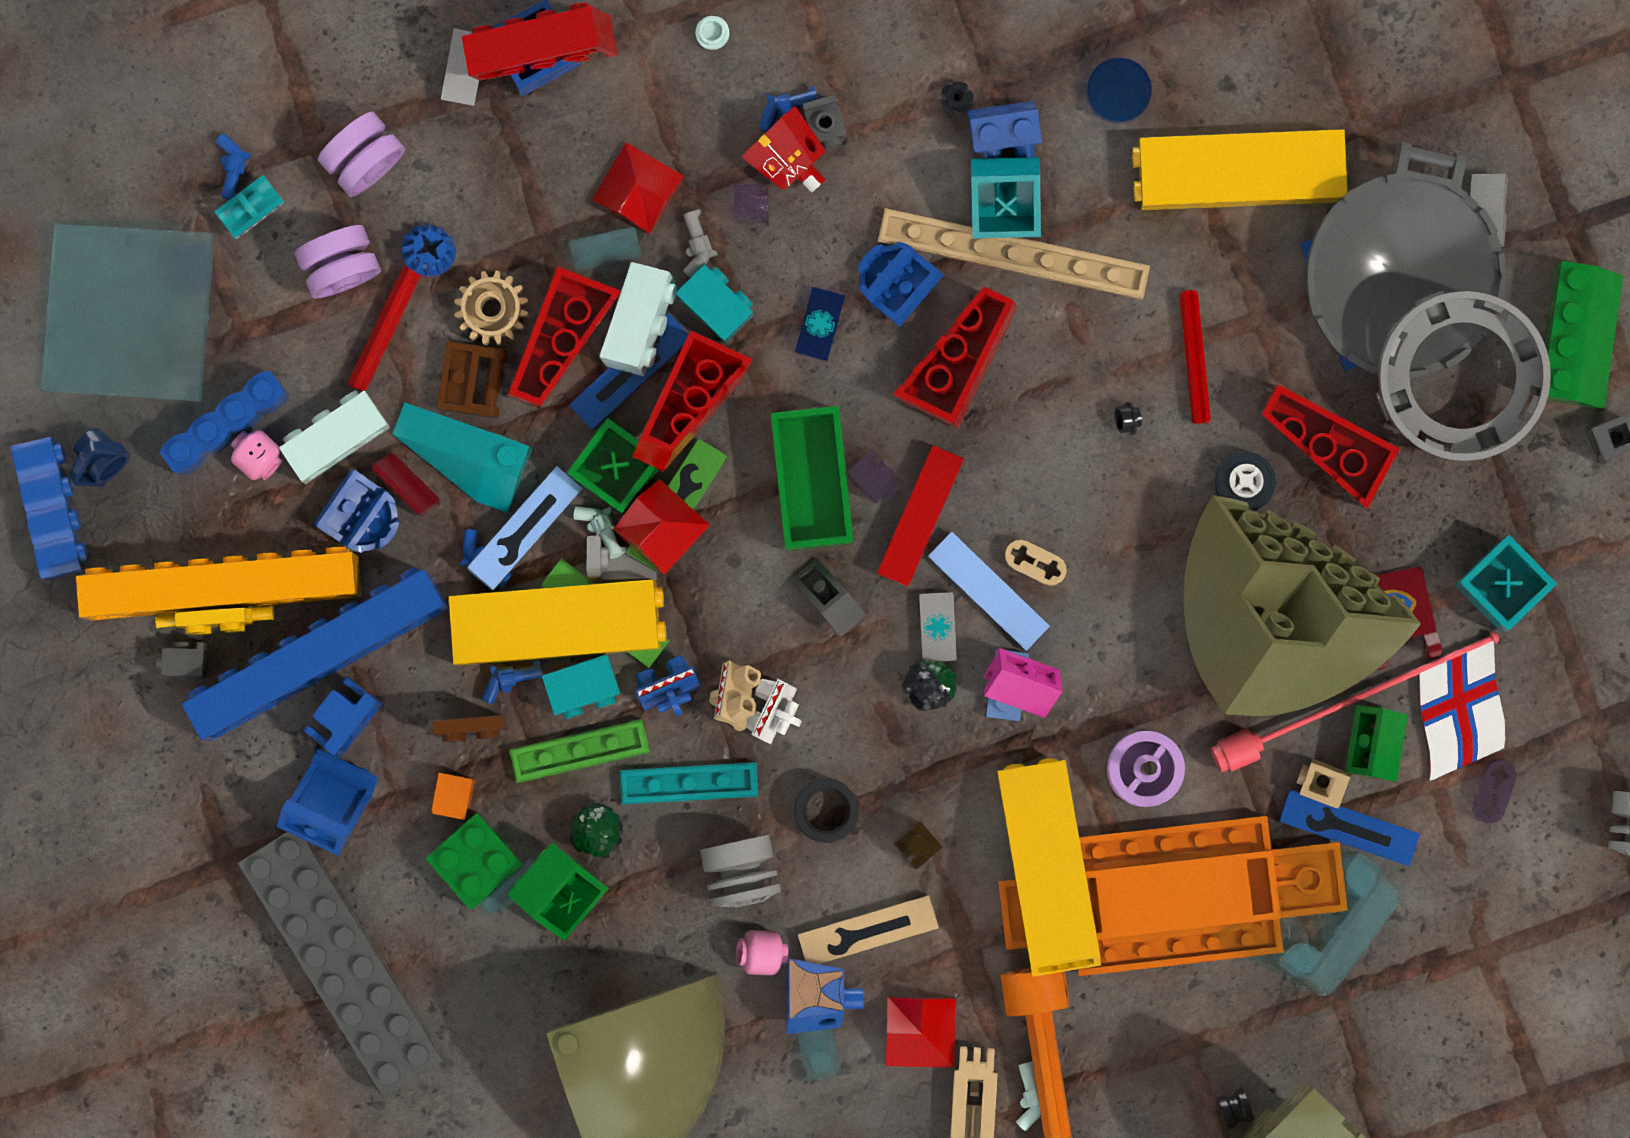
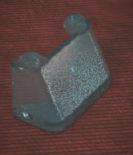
M1349 851L1342 861L1347 881L1345 890L1357 898V900L1322 949L1318 951L1311 945L1298 943L1292 945L1287 951L1284 950V953L1275 954L1270 960V963L1318 996L1330 995L1339 987L1400 900V892L1397 885L1371 859L1360 851Z

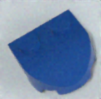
M903 242L887 246L881 244L875 246L863 257L858 268L860 273L859 288L875 309L898 327L902 325L943 277L940 270L917 254L910 245Z
M351 468L313 525L347 548L363 552L376 548L380 549L388 544L397 531L399 519L397 518L396 502L387 491Z

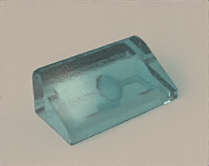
M634 227L570 240L569 242L576 270L588 269L641 256L637 231Z

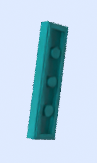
M757 763L620 770L621 804L758 797Z

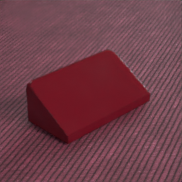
M395 454L387 455L372 466V470L420 517H424L439 502V497Z

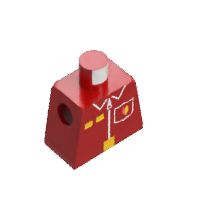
M795 106L741 156L782 190H786L793 182L799 179L812 193L826 180L813 165L825 153V148Z

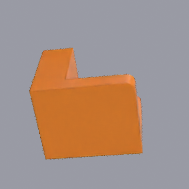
M439 773L431 810L432 813L467 820L475 779Z

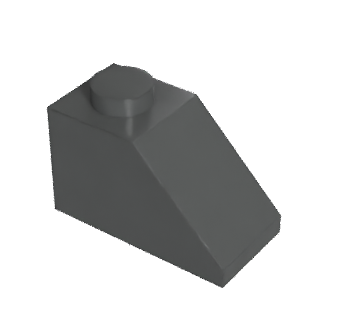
M817 558L791 579L794 585L840 637L866 616L850 593Z

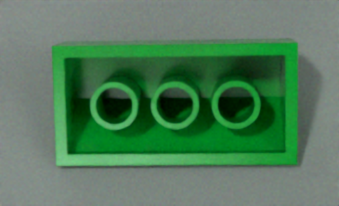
M1561 261L1555 266L1544 340L1551 372L1547 402L1600 410L1605 409L1623 275L1597 266ZM1538 388L1537 396H1540L1541 389Z

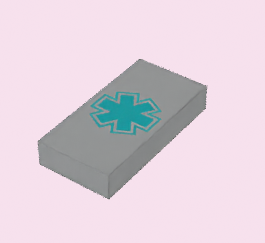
M953 592L919 594L922 660H935L938 662L957 661Z

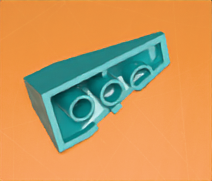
M405 402L393 431L395 437L476 502L509 513L532 452L530 446Z

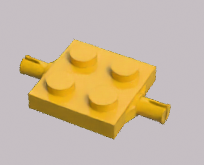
M248 606V608L190 612L176 611V613L156 614L155 622L157 629L177 627L185 629L186 634L208 635L211 634V628L220 627V631H225V633L245 632V625H254V621L274 620L273 606Z

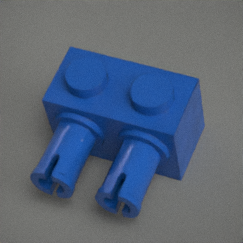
M1034 101L967 111L971 145L975 153H981V159L1002 158L1001 150L1009 147L1014 148L1015 158L1036 157L1034 145L1042 143L1038 109Z

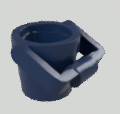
M99 428L89 430L76 442L73 448L77 455L70 472L73 483L77 486H105L107 481L115 477L129 461L130 454L121 443L114 442Z

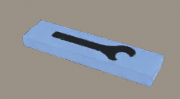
M556 466L472 561L467 570L493 591L577 496L582 487Z

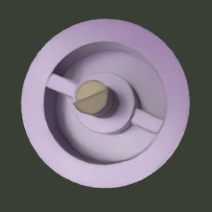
M1140 731L1124 737L1115 745L1108 759L1107 775L1112 789L1122 800L1134 806L1151 807L1168 801L1178 792L1185 775V763L1180 749L1170 738L1154 731Z

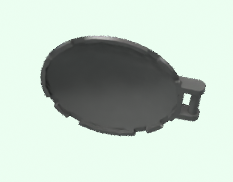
M1399 141L1395 150L1391 173L1364 182L1344 195L1330 209L1316 231L1308 254L1306 267L1307 295L1311 311L1322 334L1334 349L1348 361L1364 370L1378 374L1381 351L1389 333L1403 315L1416 306L1415 301L1442 290L1444 293L1480 292L1502 300L1504 299L1507 268L1505 253L1502 252L1497 236L1498 230L1485 209L1481 208L1468 195L1469 193L1461 188L1467 161L1466 155L1454 153L1451 156L1415 148L1409 142ZM1409 160L1449 169L1447 179L1407 170ZM1475 301L1473 308L1482 309L1498 316L1499 312L1484 306L1485 301ZM1465 322L1449 324L1435 330L1418 346L1411 361L1409 378L1428 376V374L1450 368L1471 354L1470 351L1483 337L1488 335L1490 330L1477 324ZM1402 331L1398 338H1400L1401 341L1396 349L1394 357L1390 356V365L1394 366L1399 347L1401 346L1403 340L1405 339L1408 333Z

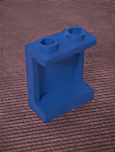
M316 749L312 762L291 799L287 798L283 805L277 827L339 856L373 797L378 777L371 774L367 769L356 767L341 760L338 756L332 755L330 752Z

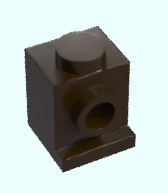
M921 821L894 843L916 870L943 848Z

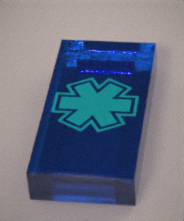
M812 287L795 349L796 354L828 362L845 295Z

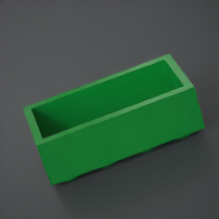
M839 406L771 413L785 551L791 552L853 545Z

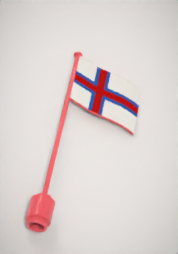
M1491 631L1489 632L1490 636L1261 737H1259L1256 731L1250 733L1247 728L1216 741L1217 745L1210 748L1213 759L1221 773L1226 770L1233 772L1260 760L1259 752L1264 750L1262 743L1419 675L1420 713L1429 750V781L1504 748L1505 720L1495 679L1494 644L1498 643L1499 635Z

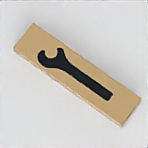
M927 895L800 933L798 938L805 961L821 964L938 929L939 927L930 897Z

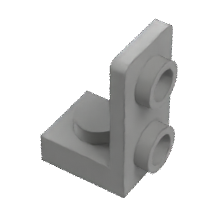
M587 536L588 582L657 579V569L656 571L651 570L626 553L615 559H610L608 547H602L601 536Z

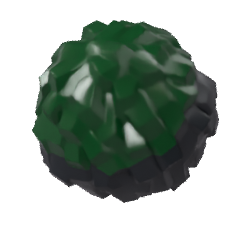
M935 660L916 661L913 665L909 666V672L904 676L902 689L906 695L909 694L911 704L918 711H929L941 708L942 706L946 707L947 703L954 698L957 688L955 685L957 675L947 668L943 662Z
M593 803L587 806V808H581L580 812L574 815L569 828L572 829L570 842H572V846L578 853L583 851L594 857L610 858V852L615 851L622 842L623 822L619 814H616L612 808L605 804Z

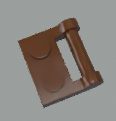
M446 342L437 410L498 418L500 408L496 406L503 361H507L508 351ZM480 358L490 359L483 405L473 403Z

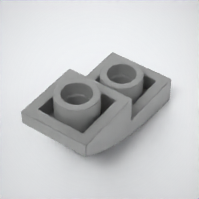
M454 28L441 100L474 106L479 80L468 76L461 37L472 34V32Z
M1472 174L1470 197L1488 213L1498 230L1497 236L1501 247H1504L1507 221L1505 212L1506 174Z

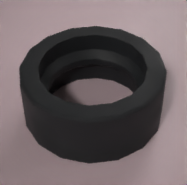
M821 778L810 782L800 791L795 801L794 816L798 828L808 838L819 843H833L844 839L854 829L858 820L859 805L855 794L846 784L835 779ZM823 790L839 794L847 807V815L843 824L831 831H821L813 827L806 815V807L810 798Z

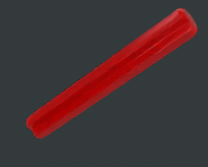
M406 265L402 268L348 381L350 387L360 392L367 391L421 278L420 274L415 273Z
M1197 290L1182 291L1179 297L1191 416L1193 424L1200 425L1209 423L1211 421L1199 295Z

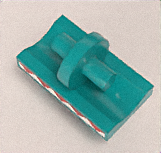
M262 175L214 212L235 240H237L285 203L265 176Z

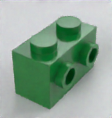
M1356 705L1345 773L1397 782L1408 714L1384 708Z

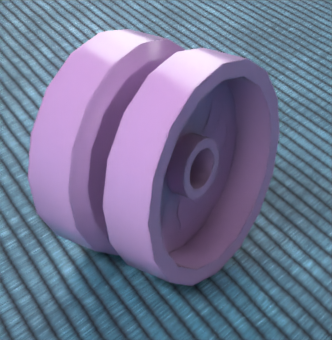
M373 111L360 116L346 126L326 145L317 159L330 175L341 172L337 183L349 197L362 193L376 183L398 162L406 150L393 134L382 136L386 126Z
M363 225L349 226L330 232L302 245L294 252L302 271H314L305 281L313 299L328 297L356 287L377 276L382 271L375 254L363 252L370 244Z

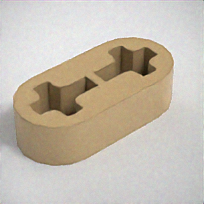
M1016 540L1010 543L1005 551V561L1011 569L1043 585L1056 586L1065 578L1067 570L1064 561L1060 557L1028 541ZM1021 546L1027 549L1026 555L1035 560L1033 565L1026 561H1022L1020 565L1015 564V557L1011 554L1012 549L1019 550ZM1052 561L1056 562V570L1060 572V576H1053L1050 580L1044 577L1046 572L1036 567L1038 562L1049 565Z

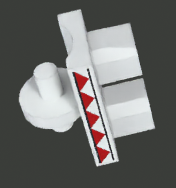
M767 679L760 680L755 695L767 702L762 713L755 710V715L747 719L746 728L752 731L751 735L771 744L777 732L783 735L786 734L790 723L800 727L802 721L794 717L799 704L792 701L797 688L779 679L776 682Z

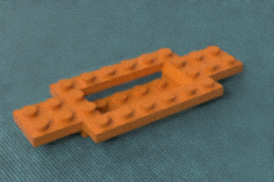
M1267 816L1079 837L1100 951L1101 966L1077 969L1078 976L1284 953L1280 925L1281 918L1348 911L1340 842L1271 850ZM1016 879L998 881L1006 950L1027 948Z

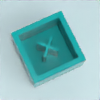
M1039 157L971 159L973 239L1041 237Z
M1510 535L1502 537L1454 585L1501 633H1505L1515 626L1557 583Z

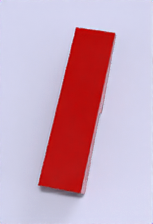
M936 445L932 446L877 574L909 587L963 463V457Z

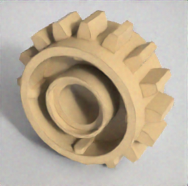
M483 271L481 279L477 281L471 276L469 278L471 285L468 288L462 286L459 288L463 294L462 299H455L454 301L457 306L461 307V311L455 313L456 319L465 320L460 329L463 332L471 329L472 332L469 338L475 341L480 336L485 346H488L490 339H495L498 346L502 345L503 337L507 336L510 340L515 339L512 332L515 329L523 331L524 327L520 320L521 318L529 317V313L522 310V306L529 303L528 299L519 298L518 296L524 290L522 286L519 285L513 288V277L509 276L504 281L501 279L500 271H496L493 277H488L486 272ZM490 300H496L501 304L500 312L493 317L483 314V306Z

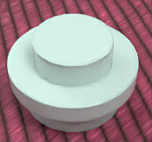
M707 16L696 27V39L705 49H720L729 39V27L722 18Z

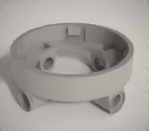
M1442 290L1415 301L1416 306L1403 315L1389 333L1380 355L1378 364L1379 392L1375 393V396L1386 422L1391 421L1395 428L1418 448L1430 454L1451 460H1481L1497 455L1518 443L1538 421L1545 407L1550 389L1551 372L1549 357L1543 339L1534 324L1512 304L1498 297L1480 292L1444 293ZM1483 300L1485 301V307L1499 313L1506 309L1509 312L1506 320L1491 312L1473 308L1475 301ZM1461 322L1483 326L1498 335L1508 348L1516 373L1514 390L1505 408L1489 422L1465 429L1447 427L1429 418L1416 403L1411 391L1409 378L1411 361L1421 342L1435 330L1449 324ZM1403 331L1408 334L1403 340L1401 346L1399 347L1394 366H1392L1389 364L1390 356L1394 357L1396 349L1401 341V339L1398 337ZM1532 385L1541 389L1540 396L1533 395L1527 413L1532 416L1528 421H1524L1517 417L1528 400ZM1420 430L1434 439L1452 443L1449 452L1444 451V445L1427 438L1425 442L1417 438Z

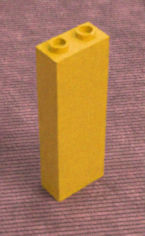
M1344 129L1147 137L1139 139L1138 147H1132L1133 168H1139V181H1134L1133 183L1134 201H1140L1141 210L1335 203L1348 193Z
M640 580L449 596L453 665L462 666L660 650L661 642L667 640L665 621H659L658 609L659 607H664L663 588L657 587L655 580Z
M1048 758L1039 761L1037 765L1025 767L1023 764L1008 765L1004 770L997 772L1032 977L1101 966L1100 951L1066 761Z

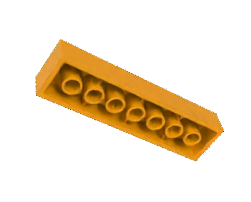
M346 547L326 548V554L316 555V552H312V550L291 551V557L282 558V555H278V553L257 554V560L248 561V558H243V556L222 557L223 563L214 564V561H209V559L188 560L189 566L180 567V564H175V562L154 563V569L146 570V567H140V565L119 566L120 572L112 573V570H106V568L85 569L86 575L76 576L79 617L93 621L176 613V611L190 612L362 597L359 556L350 552V549H346Z

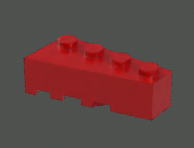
M587 2L568 6L569 11L556 13V10L539 12L536 14V19L524 21V18L508 19L504 21V26L492 29L491 25L475 27L472 29V34L461 36L468 76L481 81L525 72V65H530V69H546L555 67L558 59H562L564 62L589 61V54L596 52L604 53L606 58L618 56L611 15L593 6H589Z
M558 266L553 274L507 397L539 409L621 291Z
M984 286L958 316L952 327L936 342L935 347L922 362L920 361L909 378L893 393L897 401L958 429L1018 308L1015 301Z
M690 331L632 457L664 471L744 379L753 359Z
M1279 384L1275 385L1260 413L1366 509L1371 504L1400 448Z

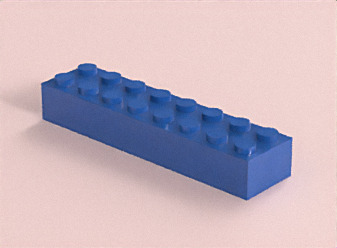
M416 567L398 576L400 582L396 585L387 587L384 584L369 592V600L361 604L353 601L338 610L340 616L331 621L326 620V618L320 619L307 627L309 630L308 634L302 637L292 635L277 644L279 650L272 654H266L264 651L247 660L249 664L247 668L241 671L240 669L236 670L233 668L218 676L217 680L219 683L211 688L210 686L205 687L203 685L187 694L189 700L181 705L200 739L211 742L447 611L449 606L431 574L425 569L420 571Z

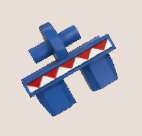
M682 656L675 657L666 663L670 676L659 681L653 669L637 673L636 678L639 689L635 691L645 711L657 706L660 713L673 708L676 717L683 714L680 705L690 701L689 692L700 688L701 685L693 667L689 668Z

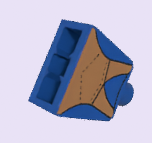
M789 959L786 973V1034L839 1028L842 1026L844 1009H863L864 989L844 988V970Z

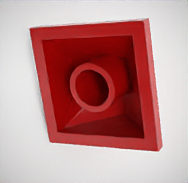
M626 142L592 201L650 235L683 181L684 176Z
M659 479L636 498L613 530L659 572L665 575L707 530L710 524Z
M887 997L886 1066L955 1068L956 999Z

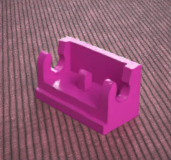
M1001 648L996 652V656L984 676L985 679L990 680L984 689L985 697L1044 718L1063 692L1059 669Z

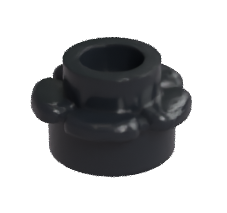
M955 81L953 84L948 83L941 90V105L948 112L962 114L973 103V92L962 81ZM958 94L960 99L954 100L953 96Z
M1126 402L1123 406L1115 408L1114 419L1119 433L1129 432L1130 435L1136 434L1137 427L1142 425L1140 409L1134 407L1131 402Z

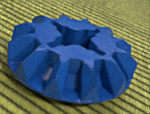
M427 223L424 226H415L405 235L401 252L404 262L412 271L423 276H437L446 272L451 267L455 259L456 248L453 243V236H449L443 227L438 228ZM423 240L430 246L439 244L434 252L436 257L432 256L429 252L419 254L424 247Z

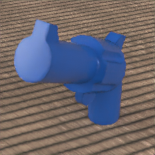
M812 86L809 92L789 96L788 93L774 97L770 94L766 95L768 104L764 109L759 129L768 131L774 125L777 114L780 119L794 106L801 108L804 103L818 100L815 86Z
M223 133L216 140V144L228 154L221 158V164L224 165V171H226L221 198L230 200L236 196L239 177L244 174L246 161L251 158L252 154L242 152L241 148Z
M464 530V558L459 564L462 567L469 566L485 548V546H480L476 550V530ZM508 573L499 583L500 589H503L512 576L511 573Z
M536 660L532 666L513 669V666L496 668L494 665L490 666L492 675L487 681L481 700L494 704L500 686L503 692L508 693L511 691L512 686H516V682L542 678L540 660Z

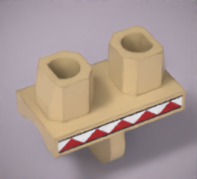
M731 661L723 663L719 690L712 691L709 697L710 704L716 707L714 719L731 724L737 731L746 729L748 717L755 715L756 703L751 698L752 688L760 684V671L749 665L741 667Z

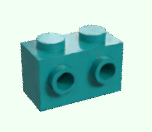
M704 264L676 292V296L711 332L726 344L754 316L753 311L750 309L753 303L740 290L734 294L725 285L729 281L728 278L717 267L714 266L710 270Z
M607 654L542 676L554 715H563L564 720L584 714L582 708L595 704L597 709L615 704V697L621 695L610 658Z

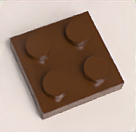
M502 715L432 721L433 735L442 737V742L446 743L466 741V734H477V739L480 740L500 738V731H508L507 717Z

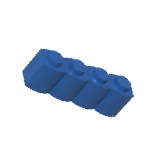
M261 372L252 377L241 392L230 394L224 398L217 406L215 412L200 416L191 424L186 433L178 434L169 439L163 445L160 454L174 473L180 476L190 474L204 463L207 455H213L225 449L233 440L234 435H239L243 431H249L258 423L262 415L269 414L280 408L287 400L289 393L272 372Z
M47 437L11 446L41 579L49 580L85 571L84 563L89 562V556L85 543H79L77 530L81 529V521L77 509L72 510L69 497L74 496V490L70 477H64L62 463H66V455L62 443L57 444L55 438Z

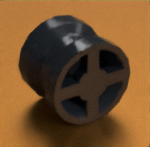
M1243 1088L1236 1090L1234 1095L1229 1097L1224 1095L1216 1097L1229 1130L1235 1128L1238 1122H1251L1255 1120Z

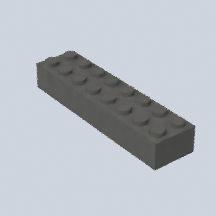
M286 832L238 863L383 1098L446 1059L312 843Z

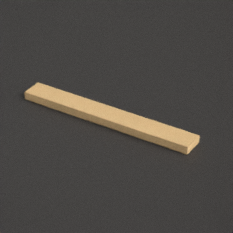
M886 208L884 209L877 243L886 245L903 242L910 245L915 251L1139 300L1144 298L1150 270L1149 265L1020 237L973 239L972 227Z

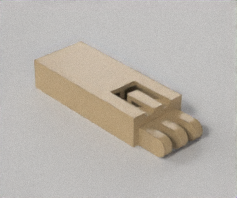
M960 1046L959 1070L954 1069L950 1138H994L998 1073L993 1072L995 1048L987 1049V1062L980 1061V1047H974L973 1061H967L968 1049L967 1047ZM968 1082H970V1096H979V1083H983L982 1106L966 1105Z

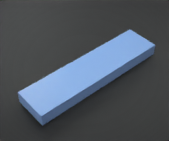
M953 532L929 554L928 557L1025 651L1050 627Z

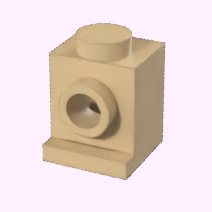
M1313 759L1310 766L1303 764L1297 784L1303 785L1300 795L1339 809L1351 774ZM1326 775L1330 783L1327 786H1320L1317 783V777Z

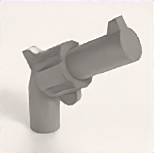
M700 209L683 215L691 240L688 241L690 247L687 248L686 253L688 256L694 257L683 270L690 278L704 264H707L709 258L718 255L716 251L712 250L708 235L703 234L698 219L701 214Z

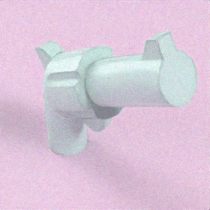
M575 506L574 520L591 521L587 526L588 530L595 532L596 536H601L604 546L608 547L610 559H615L626 553L625 547L619 546L613 529L615 526L610 517L612 512L610 507L599 510Z
M1033 1061L1018 1065L1026 1091L1023 1092L1024 1098L1021 1099L1020 1105L1023 1108L1029 1109L1016 1123L1024 1131H1027L1041 1116Z

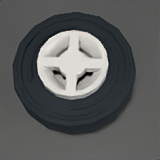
M1243 451L1236 452L1223 460L1217 468L1214 483L1218 496L1247 502L1249 505L1248 509L1256 511L1266 505L1274 495L1276 478L1275 471L1268 460L1260 454Z

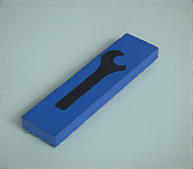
M669 313L666 315L667 324L662 336L658 335L654 346L656 348L654 364L651 368L647 367L645 376L608 368L569 405L592 431L682 349L689 334Z
M1292 789L1288 791L1278 822L1406 866H1410L1420 836L1417 832L1339 806V809L1300 795V792Z

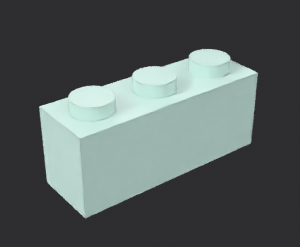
M631 262L599 356L607 367L645 376L647 367L651 368L656 358V348L654 346L658 335L662 336L667 324L665 313L668 304H673L676 298L677 285L670 272Z
M357 390L349 393L340 400L342 406L331 413L328 409L324 410L311 420L312 426L303 432L298 428L283 438L285 444L280 446L279 449L301 482L307 484L390 428L365 391L360 394Z

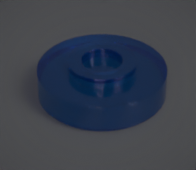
M1112 58L1102 62L1094 69L1087 84V99L1093 112L1101 119L1115 124L1128 123L1138 118L1147 108L1152 94L1151 81L1145 69L1135 61L1127 58Z

